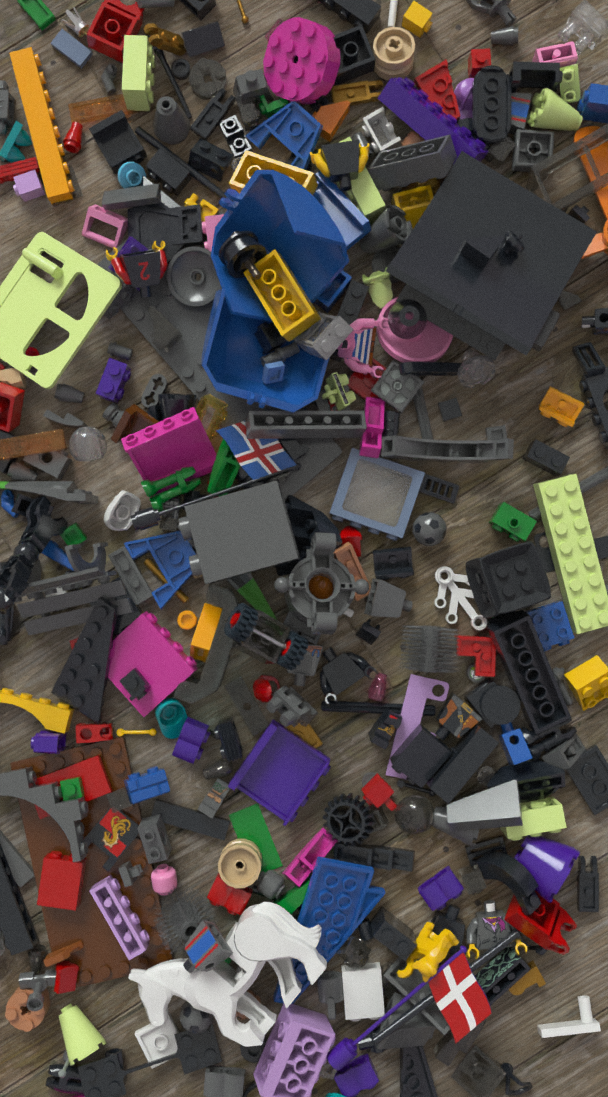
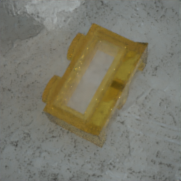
M211 394L202 396L196 407V412L209 440L218 436L216 430L221 429L219 425L221 421L225 420L228 414L226 409L229 405Z

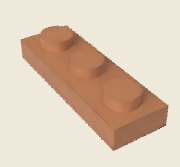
M347 542L335 549V559L340 561L350 574H353L355 582L359 579H364L368 582L352 544ZM369 591L363 595L355 592L354 600L362 599L369 594Z

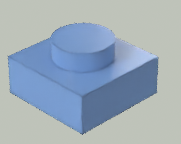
M278 361L265 364L262 381L265 384L282 381L285 369L284 363Z

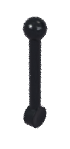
M402 779L397 781V786L400 788L408 787L428 793L431 797L436 795L431 789L428 790L404 783Z

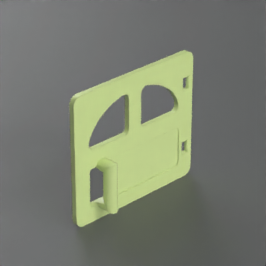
M37 233L28 247L23 249L21 257L0 286V358L45 389L53 388L121 290V280L46 233ZM43 252L48 253L52 257L64 263L63 267L60 268L58 265L41 256V254ZM33 265L50 274L54 278L52 283H48L32 273L31 268ZM79 274H84L88 284V303L83 318L75 320L59 310L57 304ZM47 320H51L69 332V338L51 352L39 356H26V349ZM32 366L38 369L35 376L29 372Z

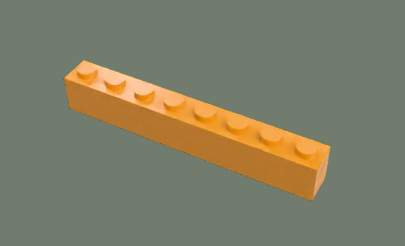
M32 47L10 52L47 198L52 205L74 199L72 192L75 189L72 180H69L67 176L70 170L67 162H64L62 157L65 155L63 145L59 144L58 138L61 137L57 126H54L53 120L56 117L53 108L49 107L48 102H51L48 90L44 88L46 79L44 73L40 72L39 66H42L40 57L34 53Z

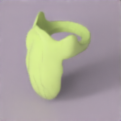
M387 267L385 272L376 271L369 277L362 275L364 285L369 286L368 292L371 295L372 301L379 308H383L393 298L392 284L389 280L390 274L386 272Z

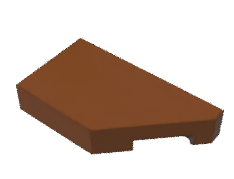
M82 940L49 953L43 960L45 966L49 967L70 957V954L83 949Z

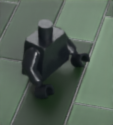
M332 647L322 652L327 663L322 666L323 670L320 672V687L328 707H331L329 701L332 699L338 704L336 695L364 676L373 680L370 677V673L374 671L378 675V671L362 656L355 653H345L343 651L337 655Z

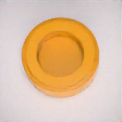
M183 611L178 616V625L185 630L192 629L197 623V616L192 611Z

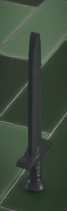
M153 46V51L159 57L180 103L189 119L192 118L183 94L163 55L164 51Z

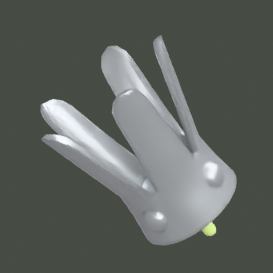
M75 7L74 11L77 16L71 11L66 10V14L75 26L63 19L61 22L74 30L78 37H83L87 34L89 25L81 19Z

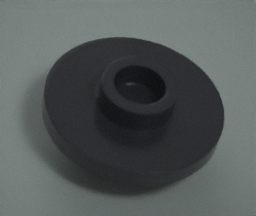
M265 1038L262 1045L249 1047L241 1045L240 1050L244 1059L253 1063L258 1062L267 1043Z

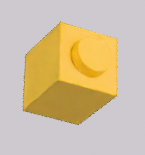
M413 1L403 16L402 27L421 38L424 32L428 33L433 24L431 22L433 13Z

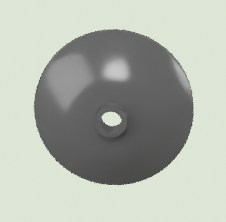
M187 247L180 250L171 259L167 269V283L174 297L189 306H203L212 302L216 291L222 288L211 258V251L202 247ZM198 273L201 274V280L199 281L196 279Z

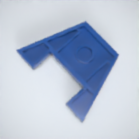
M292 101L245 136L261 149L273 134L297 156L291 165L307 170L311 159L310 152L313 154L323 125L296 101Z
M181 531L124 543L133 560L149 551L154 557L168 582L151 592L159 608L163 609L193 575L189 556L196 555L195 550L188 541L184 540Z

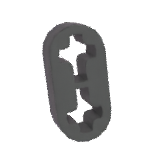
M153 375L146 386L141 402L147 409H149V406H158V394L165 393L168 382L163 375ZM160 379H162L161 382L163 383V386H158L157 390L155 391L156 384L154 383V381H159ZM155 393L153 396L155 402L147 405L146 398H150Z

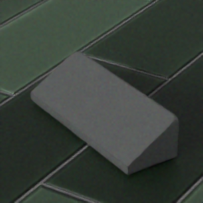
M160 184L104 191L102 207L107 211L161 203Z

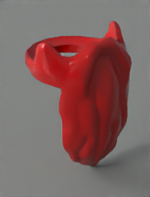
M260 675L254 681V696L263 703H268L273 697L271 696L272 689L268 682L269 680L276 683L277 690L280 689L279 681L273 676Z

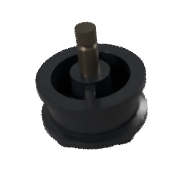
M252 231L233 232L219 250L220 261L227 266L228 273L234 278L246 277L243 272L247 269L255 280L261 278V273L254 264L264 258L267 252L265 247L258 243V238Z

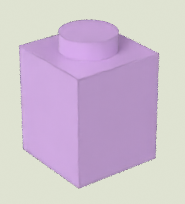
M36 170L13 177L15 185H13L14 191L17 196H21L24 202L46 195Z

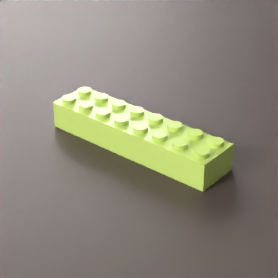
M569 474L533 484L572 632L580 634L608 626V595L577 474Z

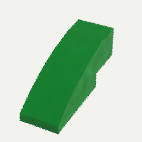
M224 439L216 455L209 480L208 492L211 494L230 488L240 468L238 461Z

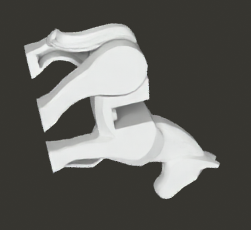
M262 902L249 906L243 911L239 921L234 924L225 939L233 952L230 958L239 965L236 971L223 961L211 971L205 972L195 969L192 973H189L183 966L188 958H180L159 963L147 970L131 969L128 979L138 983L139 996L150 1023L155 1027L162 1026L167 1022L169 1015L168 1004L172 996L176 995L189 1002L193 1008L213 1014L223 1036L245 1047L262 1045L265 1034L276 1022L277 1015L260 1004L247 990L256 980L267 961L274 968L278 976L281 996L285 1007L288 1008L302 988V984L296 976L292 958L298 959L304 964L308 979L312 985L327 968L326 959L316 949L321 937L322 928L320 925H316L313 928L305 927L278 904ZM236 1011L251 1020L246 1024L239 1022L236 1017Z

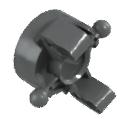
M314 533L311 539V548L306 549V558L295 565L288 579L280 577L274 583L275 589L280 593H284L290 612L298 620L306 623L307 627L311 628L312 634L333 635L337 630V620L350 606L355 592L363 595L369 591V584L366 580L359 579L355 582L353 574H350L348 569L334 558L336 548L335 533ZM315 576L328 578L333 585L332 596L327 599L314 597L309 591V581Z

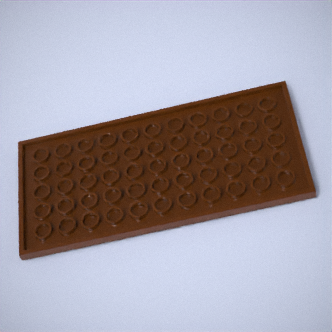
M124 736L65 749L59 754H44L10 763L11 770L32 766L37 778L100 755L113 791L87 801L89 808L87 817L80 820L85 830L83 838L85 839L112 804L117 806L137 824H140L142 820L140 804L130 803L124 780L129 779L128 775L133 774ZM18 798L39 893L44 857L51 851L62 852V855L70 856L72 854L70 842L52 816L40 819L33 803ZM140 835L136 836L109 871L102 867L109 856L94 843H91L88 846L81 901L77 910L41 906L51 952L82 940L83 949L70 954V957L66 959V961L79 966L75 988L129 976L131 969L147 970L159 963L174 959L173 953H171L172 948L168 950V945H165V940L169 937H165L163 941V937L156 925L157 923L159 927L160 923L156 917L164 914L156 915L155 913L163 911V908L161 907L160 895L152 887L151 873L154 867L153 863H148ZM130 860L132 866L141 864L143 872L140 873L141 875L137 876V880L133 885L125 887L119 867ZM109 875H112L113 879L116 878L118 880L122 895L128 898L130 909L138 915L142 930H146L150 938L147 950L131 960H128L90 893V889L95 883Z

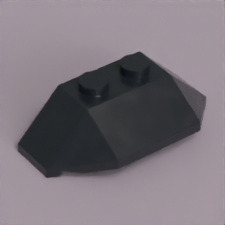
M540 760L501 767L487 783V789L503 783L517 780L520 803L545 799L558 789L566 787L565 771Z

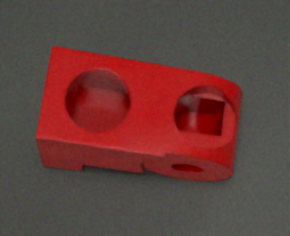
M77 723L76 743L100 742L113 739L112 723Z

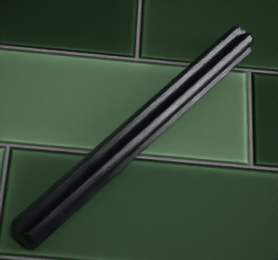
M325 700L321 702V710L328 712L382 714L389 708L401 715L403 704L338 701V704L336 701H329L331 707H328ZM425 705L422 716H435V706Z

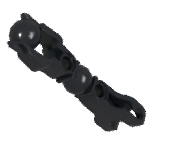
M45 495L35 498L27 508V527L21 536V540L18 542L19 545L14 549L13 556H10L0 571V611L2 612L10 609L16 598L29 585L28 579L34 564L38 561L39 554L43 552L51 537L63 534L68 525L63 516L61 518H51L49 514L51 502Z

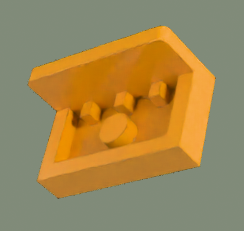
M552 386L549 387L539 404L540 414L547 418L553 417L557 419V422L564 427L568 425L573 427L574 421L584 407L583 402Z

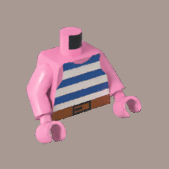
M380 317L378 320H374V318H360L349 325L353 331L337 349L338 356L344 359V363L352 371L363 374L370 373L375 378L382 377L375 374L376 369L383 370L381 366H373L371 368L369 365H372L377 330L374 326L387 330L389 327L382 326L381 324L384 320L389 321V319L385 317Z

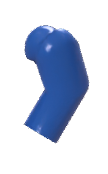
M4 490L1 495V507L13 518H16L19 514L11 512L14 505V494L11 490Z

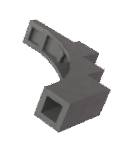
M396 435L382 437L381 456L408 461L430 460L443 463L455 461L471 464L487 463L488 461L513 459L514 439L453 441L419 439Z
M32 766L1 772L0 796L21 798L45 810L66 834L70 842L73 862L82 861L86 858L88 846L84 842L83 834L85 830L83 823L80 821L87 817L89 811L88 803L84 797L61 801L62 791L58 781L36 786L37 776Z

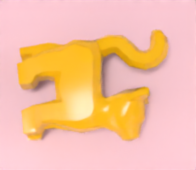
M427 921L416 939V948L406 960V968L397 971L398 977L407 978L413 973L414 969H418L422 974L423 981L427 982L430 977L437 974L438 965L445 959L449 949L452 946L458 945L459 941L456 936L448 929H444L439 935L435 934L432 931L435 925Z

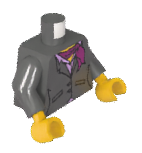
M493 900L484 901V911L475 913V918L471 920L466 930L467 946L469 947L466 952L467 959L470 958V951L475 953V959L479 957L478 950L490 949L516 929L504 920L506 915L503 910H496V904ZM522 936L507 946L514 947V943H516L515 953L518 956L520 955L518 947H523L525 953H527V946L522 943Z

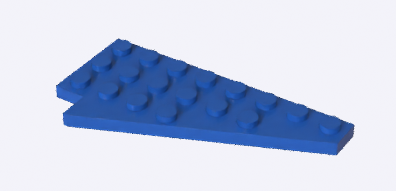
M318 856L297 922L308 928H313L316 925L321 926V937L316 949L328 963L385 895V890L382 887L370 885L374 874L373 867ZM292 958L296 976L302 984L301 992L291 1003L294 1004L310 985V981L304 964L298 959ZM278 980L273 1000L277 1003H284Z

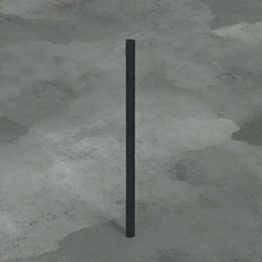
M140 126L135 129L137 135L157 150L161 148L189 170L191 176L220 199L223 197L227 198L223 190Z
M515 929L470 963L472 972L521 936L520 933ZM430 993L373 1036L374 1043L376 1045L432 1004L435 1001L433 994Z

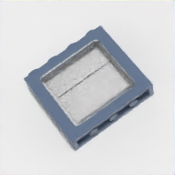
M352 448L329 515H332L333 520L343 522V519L350 521V525L361 529V526L369 528L368 532L379 535V532L387 534L386 538L397 541L398 538L402 539L425 473L381 457L359 456V450Z

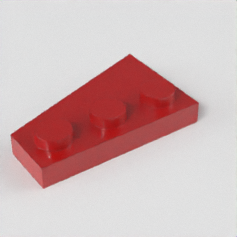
M446 59L414 79V83L419 90L421 89L429 95L428 99L432 103L437 102L443 107L442 111L446 115L450 114L458 121L460 119V112Z

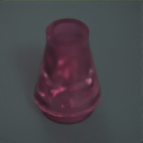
M378 672V675H375L367 691V698L378 702L383 701L386 695V674Z

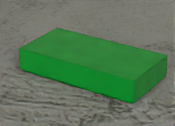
M17 0L18 4L41 31L56 20L54 14L42 0Z

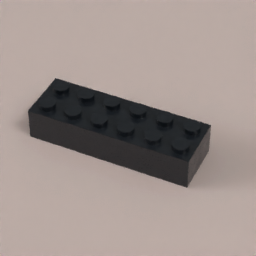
M519 610L488 625L487 629L513 691L517 693L520 699V707L530 729L535 734H539L570 719V713L530 615L523 610Z

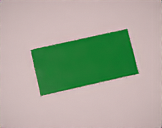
M258 803L229 815L237 838L250 840L259 847L262 854L260 873L262 871L266 873L270 869L274 870L283 866Z

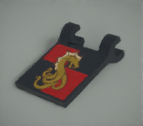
M112 804L85 837L84 842L87 843V846L94 843L109 856L102 866L106 871H109L139 834V824Z

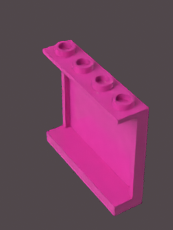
M194 407L121 439L125 452L129 454L143 481L159 480L172 475L175 471L181 470L184 467L193 466L196 473L184 479L187 482L212 472L216 458V452ZM178 482L160 489L155 494L171 489L179 484Z
M147 611L142 613L113 640V646L110 649L109 658L111 659L108 678L143 717L150 713L198 669L196 661L183 652L184 648L177 641L174 642L170 637V632L157 623L158 619L154 614ZM134 668H137L151 686L146 689L148 693L140 700L135 698L131 701L129 699L131 695L120 683V680Z

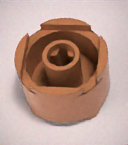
M19 986L6 1005L5 1017L10 1024L25 1032H29L37 1027L50 1008L51 1000L47 989L41 993L44 996L42 1009L34 1012L27 1008L28 996L34 990L32 988L20 989Z

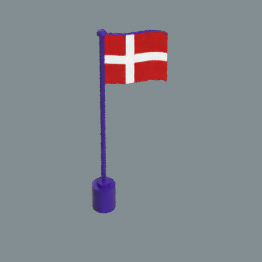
M460 946V950L437 969V974L430 977L427 982L423 981L356 1040L353 1041L348 1038L341 1040L327 1053L330 1065L337 1071L342 1069L357 1056L358 1047L356 1044L427 983H429L438 1008L451 1028L455 1044L480 1024L492 1011L486 994L470 968L465 955L467 948Z

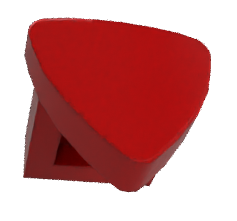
M346 526L340 533L342 539L341 546L347 542L351 543L357 557H361L360 540H362V535L357 529Z
M66 960L57 963L54 992L61 994L75 991L79 966Z

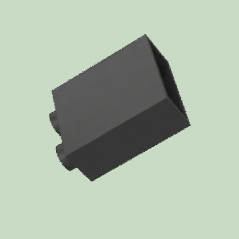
M278 481L184 506L187 516L179 518V526L184 540L193 539L197 552L196 555L189 556L192 574L195 579L203 577L205 584L220 582L300 560L283 493Z

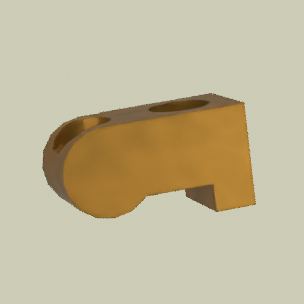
M534 960L527 963L531 970L509 989L511 994L521 995L526 988L535 983L538 984L539 988L546 984Z

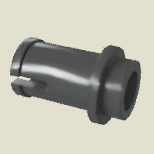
M110 342L107 353L112 357L117 356L130 361L133 349L117 345V342Z

